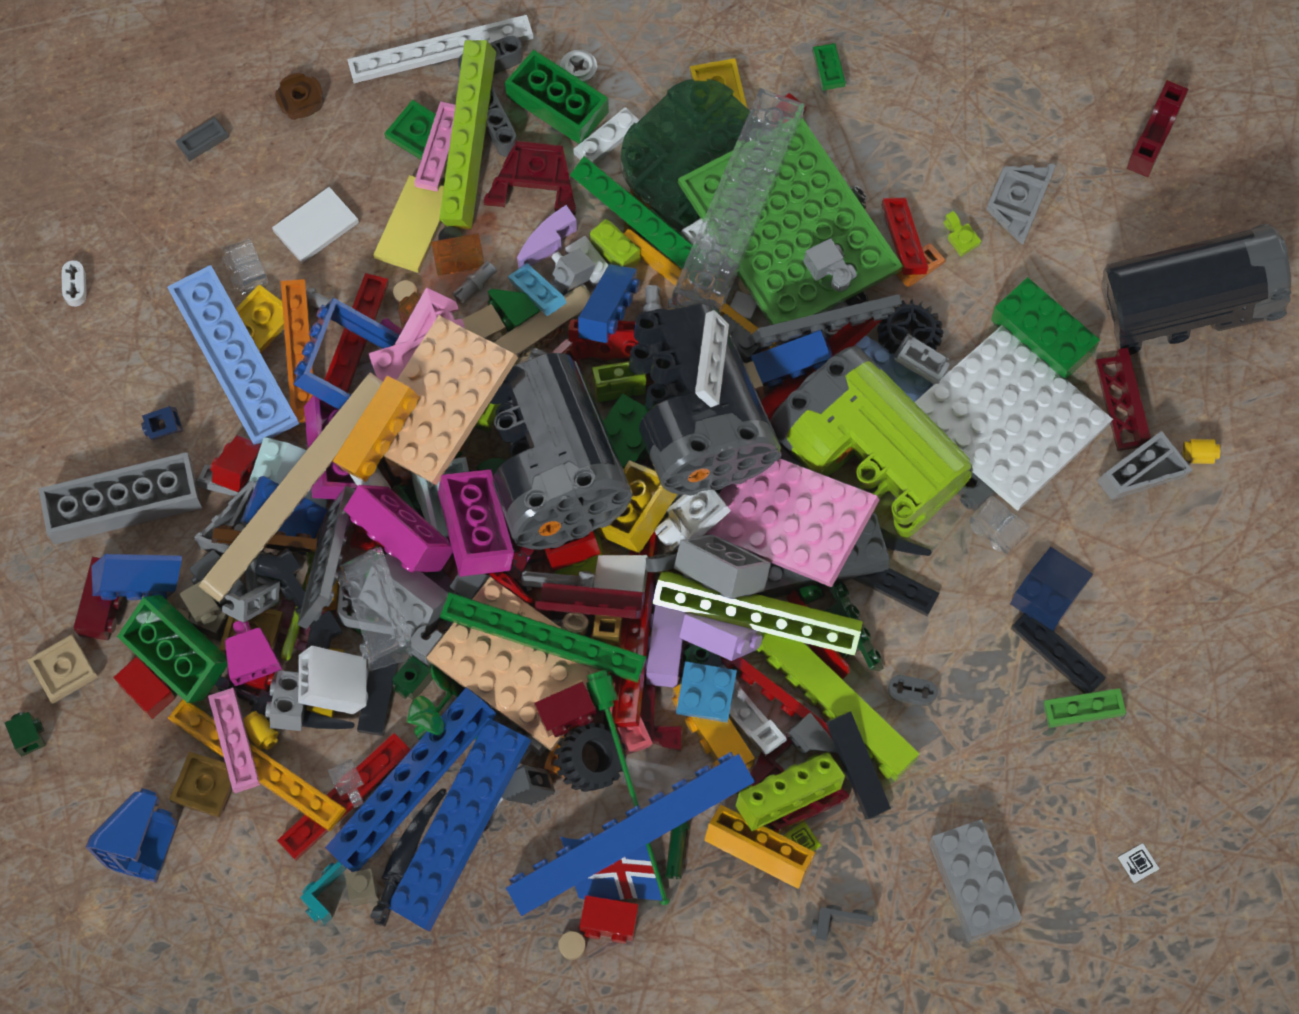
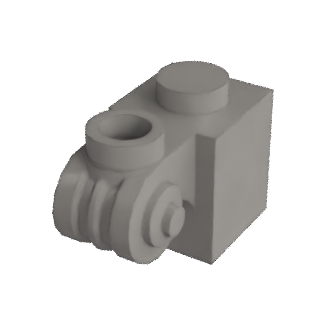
M831 238L805 251L803 262L815 281L830 274L833 276L831 281L832 288L838 292H843L848 289L851 280L856 278L855 269L851 264H845L842 249L839 245H835Z
M579 248L559 258L552 274L555 277L552 286L565 296L574 290L575 287L589 281L596 264Z

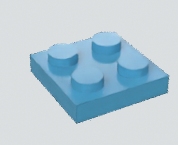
M685 661L676 714L728 723L737 670Z

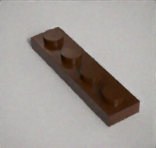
M219 525V528L213 529L211 543L231 545L242 531L234 530L233 526ZM277 531L264 548L275 550L287 548L293 552L314 553L317 539L311 538L309 534L298 533L294 537L286 536V533L283 531Z

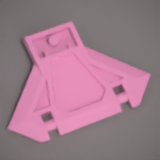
M426 287L395 345L369 353L376 377L382 382L387 376L397 380L438 315L465 328L462 319L454 320L452 313L459 310L456 301Z

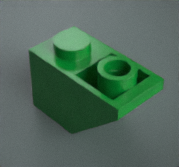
M498 289L487 291L489 298L488 306L492 304L495 311L501 316V321L508 332L540 312L526 293Z

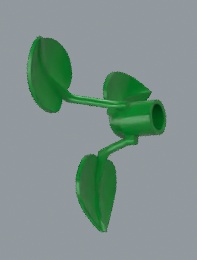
M433 664L431 665V675L436 684L446 691V696L437 708L424 696H417L412 701L407 723L417 725L414 728V732L419 740L427 731L435 735H440L444 732L445 725L439 712L451 698L452 694L458 697L465 689Z

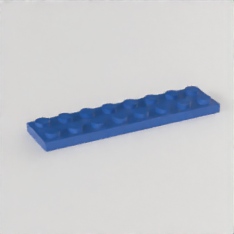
M487 718L390 901L391 907L389 909L421 928L431 931L526 752L531 739Z

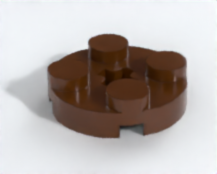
M294 73L282 79L278 90L276 89L275 97L279 109L292 120L311 116L322 108V88L314 77L310 78L303 73ZM297 92H300L302 95L305 94L303 98L295 99Z
M384 457L385 462L383 465L395 486L397 484L411 485L412 481L410 478L412 476L409 470Z

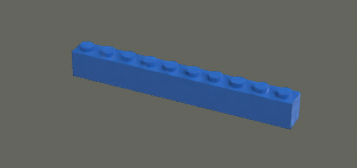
M729 752L717 759L720 764L710 769L709 765L696 771L695 779L687 782L684 778L671 786L674 791L665 796L660 792L649 798L650 804L642 809L639 805L625 812L627 818L617 822L616 818L602 826L604 831L596 836L593 832L578 839L581 844L571 849L570 845L556 852L557 858L549 863L546 858L532 866L534 871L525 876L521 872L510 878L511 884L506 887V890L520 915H525L754 783L755 781L739 753L733 755L732 752Z

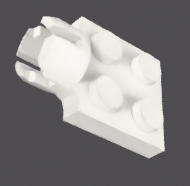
M705 490L691 496L683 495L667 510L669 517L655 528V533L664 545H669V549L675 551L679 548L680 540L703 536L731 510L716 490Z

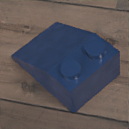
M1050 546L1019 586L1010 605L1054 631L1087 585L1093 573Z

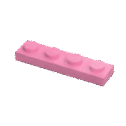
M440 101L414 181L415 187L439 191L448 161L455 104Z
M230 688L209 695L208 698L232 790L234 793H238L259 786L260 782L236 691L234 688Z

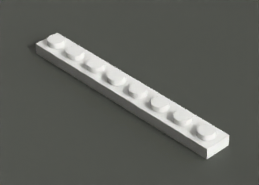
M527 15L347 60L353 82L358 83L458 58L463 54L465 40H487L491 43L507 36H515L522 42L533 39V32Z

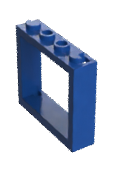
M333 297L326 306L322 304L316 316L319 319L309 332V335L312 337L302 350L304 358L303 361L301 360L294 371V374L297 376L293 385L340 410L351 395L310 373L329 321L336 322L382 349L394 346L400 335Z

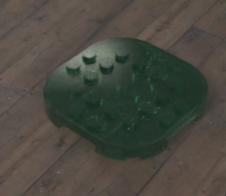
M689 79L671 87L667 91V95L644 117L630 126L622 142L620 166L625 181L646 204L670 226L681 233L683 229L701 218L679 186L678 178L774 130L769 123L765 125L734 97L732 89L711 79H707V81Z

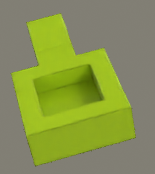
M954 210L945 216L946 220L943 224L951 232L947 239L960 257L981 245L982 241L968 223L961 226L959 217Z

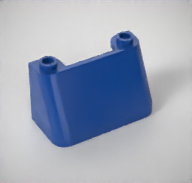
M141 788L140 792H133L89 836L86 848L103 866L119 873L157 883L178 824L171 817V812L159 808L156 812L154 811L155 806H158L160 802L156 796L157 793Z

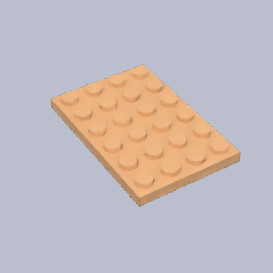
M438 315L397 381L410 387L420 396V399L417 402L416 408L404 422L402 430L397 433L390 444L388 452L383 456L437 486L441 475H444L518 357L505 348Z
M491 577L472 599L561 628ZM457 623L452 624L426 657L430 663L463 687H467L485 703L551 751L563 735L559 737H554V735L547 736L534 703L582 681L587 689L586 682L588 680L586 676L600 671Z

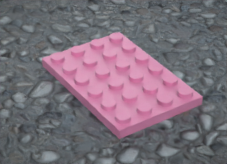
M779 458L758 476L748 479L742 484L734 483L722 488L719 495L731 511L707 531L704 536L712 534L768 562L832 587L876 508L879 498L877 495Z

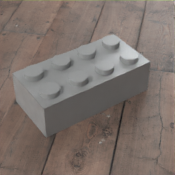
M982 819L932 836L929 846L967 942L970 943L1018 926L1022 917Z

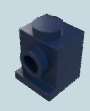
M168 406L142 415L144 421L141 423L142 430L145 436H149V439L156 440L184 431L176 407ZM161 420H164L166 425L163 429L159 427Z

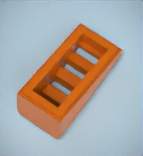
M931 243L922 247L929 267L927 274L903 275L902 271L896 274L907 288L945 263L944 257ZM928 252H930L933 255V257L936 259L935 261H932L928 257Z

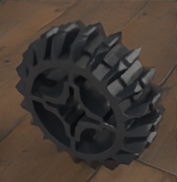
M913 299L908 305L902 300L900 307L895 308L894 313L889 314L888 318L882 319L879 323L880 325L877 328L879 334L878 341L882 343L884 348L889 350V354H895L902 343L898 340L903 341L907 333L910 335V332H908L909 325H911L914 338L919 341L927 339L923 343L936 351L937 347L941 345V338L944 334V331L941 329L942 321L938 320V313H932L931 306L926 309L923 308V301L919 305H914ZM907 318L904 322H897L901 319Z

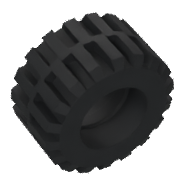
M589 723L573 728L564 734V738H561L557 743L560 746L554 752V755H558V759L554 760L555 766L559 765L560 768L557 773L559 776H564L563 782L566 785L572 784L571 788L574 790L581 789V792L602 789L612 785L613 781H617L621 777L619 772H623L612 732L610 727L604 728L605 724ZM585 743L592 745L598 753L599 764L595 772L589 770L582 761V749ZM621 744L622 750L626 749L625 745Z

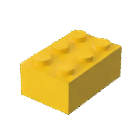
M629 460L623 470L632 490L633 496L626 510L609 526L599 527L595 530L599 536L640 554L678 494L668 492L662 487L656 471Z

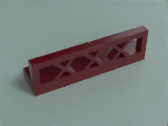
M1128 348L1118 349L1115 357L1096 359L1095 361L1107 413L1113 419L1110 425L1117 451L1139 448L1151 438ZM1115 364L1116 375L1111 377L1106 374L1103 366ZM1112 385L1122 390L1123 395L1119 400L1109 393ZM1118 406L1128 413V418L1125 422L1115 417L1114 412ZM1123 429L1133 434V442L1122 443L1120 434Z
M543 583L541 601H536L535 609L638 619L643 618L645 592Z

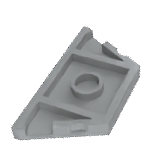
M1048 164V167L1034 168V165L1004 167L989 200L986 210L1020 244H1024L1054 173L1056 167L1054 164Z

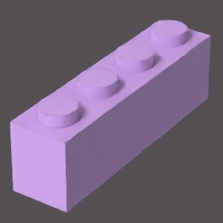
M653 591L652 607H655V612L651 614L649 629H652V635L648 637L647 652H649V658L646 659L645 666L646 684L676 687L683 639L679 637L686 612L653 604L655 591Z

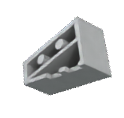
M1161 431L1105 472L1096 481L1110 499L1114 500L1182 479L1193 470Z
M250 481L228 503V506L219 515H216L202 532H199L194 537L199 548L208 552L214 550L222 557L230 545L211 543L213 529L219 528V525L233 526L234 530L242 531L246 527L240 521L256 483Z

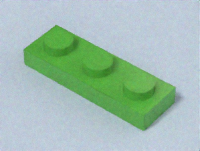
M1120 688L1044 700L1043 702L1048 728L1120 717L1126 714Z

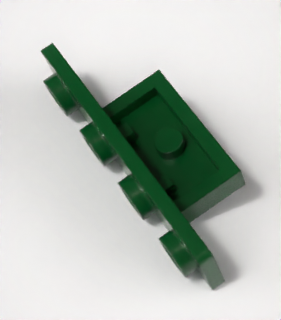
M835 580L833 586L828 587L836 604L824 611L860 620L858 608L851 603L848 597V588L842 581ZM862 625L856 652L861 651L870 670L881 671L884 669L881 663L882 656L873 647L870 641L871 634L869 630ZM837 651L843 659L851 656L850 654Z

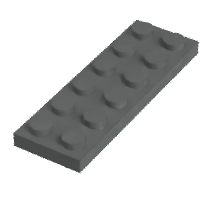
M897 294L761 327L748 337L750 347L758 346L759 349L773 346V343L779 340L784 344L796 340L798 336H806L820 330L828 329V332H834L842 329V326L851 323V327L866 323L865 320L874 318V321L888 318V315L894 313L895 308L902 304L900 295Z
M345 486L325 513L297 624L305 629L309 627L313 620L318 621L323 607H328L334 597V592L331 590L338 579L339 574L336 573V569L343 558L340 551L346 543L347 537L344 534L351 523L350 518H348L349 514L344 511L345 506L354 493V489Z

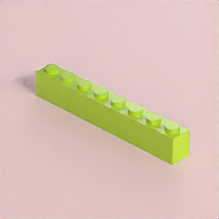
M465 40L439 217L447 227L452 226L458 229L472 230L496 51L487 40Z
M668 571L661 572L653 604L854 656L863 621L758 594L727 599L722 597L720 592L703 587L702 583L695 579H688L683 575Z
M765 632L761 633L763 637L762 643L755 652H761L767 658V663L775 671L780 670L786 676L785 680L794 689L798 687L804 693V699L811 706L816 705L822 711V716L826 721L846 712H852L870 759L879 765L878 770L883 776L888 779L891 777L896 782L917 761L920 753L803 642Z

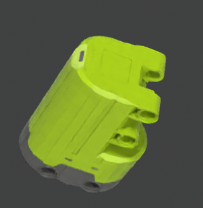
M857 345L840 351L820 369L809 375L800 387L792 392L778 407L770 419V424L778 441L806 469L829 476L855 455L862 462L856 471L860 489L865 491V488L871 489L878 486V489L872 494L877 495L879 499L888 491L897 498L892 504L895 531L901 537L906 538L914 535L971 478L970 458ZM866 471H869V472L862 478L863 473L866 472ZM912 522L909 528H901L899 524L906 525Z

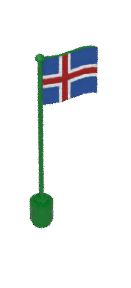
M607 670L587 675L588 682H586V686L594 707L598 706L599 711L605 709L633 806L635 807L639 804L610 711V707L614 706L613 701L618 700L611 675L608 676ZM561 837L563 847L570 845L571 849L581 844L578 839ZM650 843L575 885L578 898L584 900L586 895L610 900L631 898L660 900L662 905H668L670 902V898L667 899Z

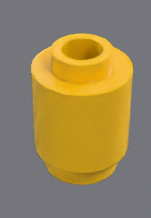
M1190 439V441H1184L1183 458L1185 461H1189L1190 464H1214L1215 459H1220V444H1216L1215 439Z
M254 711L243 719L248 738L259 750L264 748L268 750L277 743L279 732L275 728H270V722L263 714Z

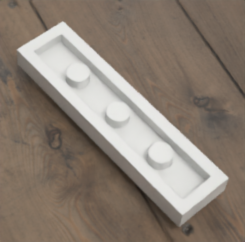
M715 310L706 313L695 394L710 407L718 405L720 400L729 324Z

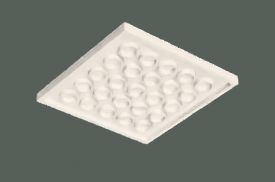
M1002 325L942 377L939 384L933 385L915 401L970 458V470L1017 511L1106 429L1113 420Z

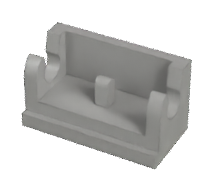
M908 333L893 355L895 361L933 384L940 383L941 378L950 365L948 363L949 358Z
M265 576L257 578L258 582L263 583L260 587H256L241 597L233 593L226 595L225 598L233 603L223 605L222 612L243 623L279 603L280 581H273Z
M424 625L419 627L410 640L407 638L404 643L409 658L412 655L431 669L432 663L426 657L441 640L443 634L436 630L428 640H423L421 635L426 631V626Z

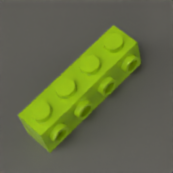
M829 752L822 755L815 754L798 766L797 764L789 766L779 775H770L755 786L749 785L743 788L738 794L736 808L751 831L840 790L845 775Z

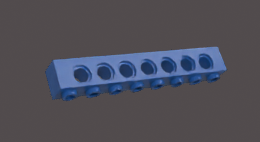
M466 687L441 716L445 725L444 732L440 735H435L427 731L325 848L351 872L359 871L475 740L487 718L493 719L497 713Z

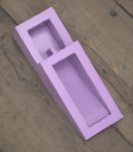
M567 205L549 216L530 235L517 257L518 269L527 263L533 266L562 249L561 239L577 231L576 218Z

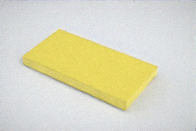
M409 175L373 255L374 259L419 273L442 222L439 217L444 186L440 185L438 192L415 187L414 183L416 177Z

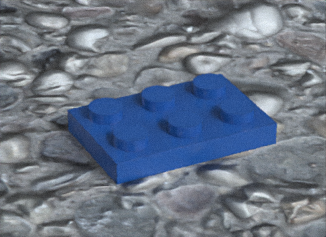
M265 476L259 477L240 523L247 525L279 486L278 483ZM304 497L278 531L285 532L286 536L294 537L298 533L309 534L311 538L315 539L327 509Z

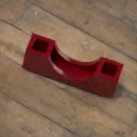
M1168 80L1166 81L1150 119L1132 152L1126 169L1149 178L1184 103L1188 88Z

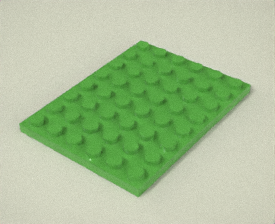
M802 116L678 178L679 186L719 247L724 251V255L770 325L826 312L902 271L903 265ZM830 238L835 245H839L844 254L843 260L845 264H851L856 272V278L851 280L848 289L843 292L834 290L831 286L833 276L830 274L815 281L803 262L806 250Z

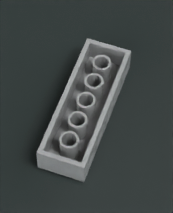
M187 452L38 488L46 532L54 545L202 509L193 463Z

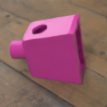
M237 621L233 624L236 636L227 638L225 645L229 677L235 686L269 675L278 670H283L261 628L251 630L248 621L244 623Z

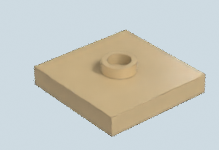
M73 633L27 659L52 704L98 678Z

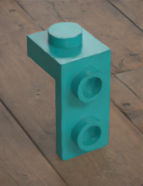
M339 861L336 864H329L323 870V876L316 883L314 881L310 882L302 891L303 895L300 899L308 907L305 912L315 923L320 920L326 925L332 919L331 914L316 898L346 870L345 866Z

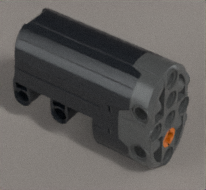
M1268 224L1259 225L1250 230L1107 264L1103 270V280L1101 282L1107 310H1110L1114 323V335L1118 349L1128 348L1130 355L1139 352L1142 348V341L1167 336L1168 343L1170 344L1182 343L1189 339L1191 329L1211 325L1213 329L1223 331L1261 321L1281 319L1287 315L1286 309L1288 303H1290V295L1292 293L1291 272L1285 241L1279 231Z
M692 304L671 309L661 308L639 314L635 320L633 333L638 344L632 347L628 364L629 369L634 374L650 373L652 380L655 381L647 389L645 408L648 412L640 422L639 432L662 487L668 492L691 496L705 490H719L734 483L742 484L746 480L766 471L781 457L779 441L729 329L719 404L710 407L695 394L706 313L715 310L721 316L716 307L707 304Z
M547 353L513 365L490 401L491 404H501L496 409L494 421L501 438L506 442H514L510 447L512 457L507 459L496 471L493 486L511 536L517 546L536 550L557 548L569 540L585 537L594 529L609 526L628 507L633 496L632 490L579 364L570 355Z

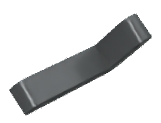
M507 36L490 43L496 51L493 74L514 67L522 61L521 41L517 37ZM463 54L458 58L459 75ZM491 86L489 100L491 105L488 108L486 130L499 155L507 157L516 144V133Z

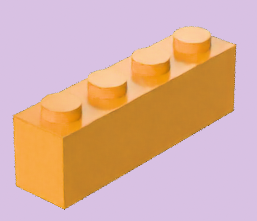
M387 376L338 451L333 462L349 474L367 482L369 477L375 472L376 466L383 455L388 452L390 444L397 433L402 430L409 414L416 408L420 396L410 387Z
M681 684L673 688V698L671 700L676 709ZM686 716L685 722L692 733L697 732L701 739L699 744L706 755L710 753L715 761L712 763L714 767L720 764L717 759L729 752H732L733 755L739 753L747 769L754 766L755 757L730 719H728V723Z
M721 804L709 822L704 841L797 889L800 888L809 872L816 853L764 826L751 831L741 814Z

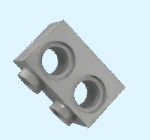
M278 670L276 680L271 681L270 695L273 698L272 702H267L265 716L270 717V728L302 731L306 705L298 703V672Z

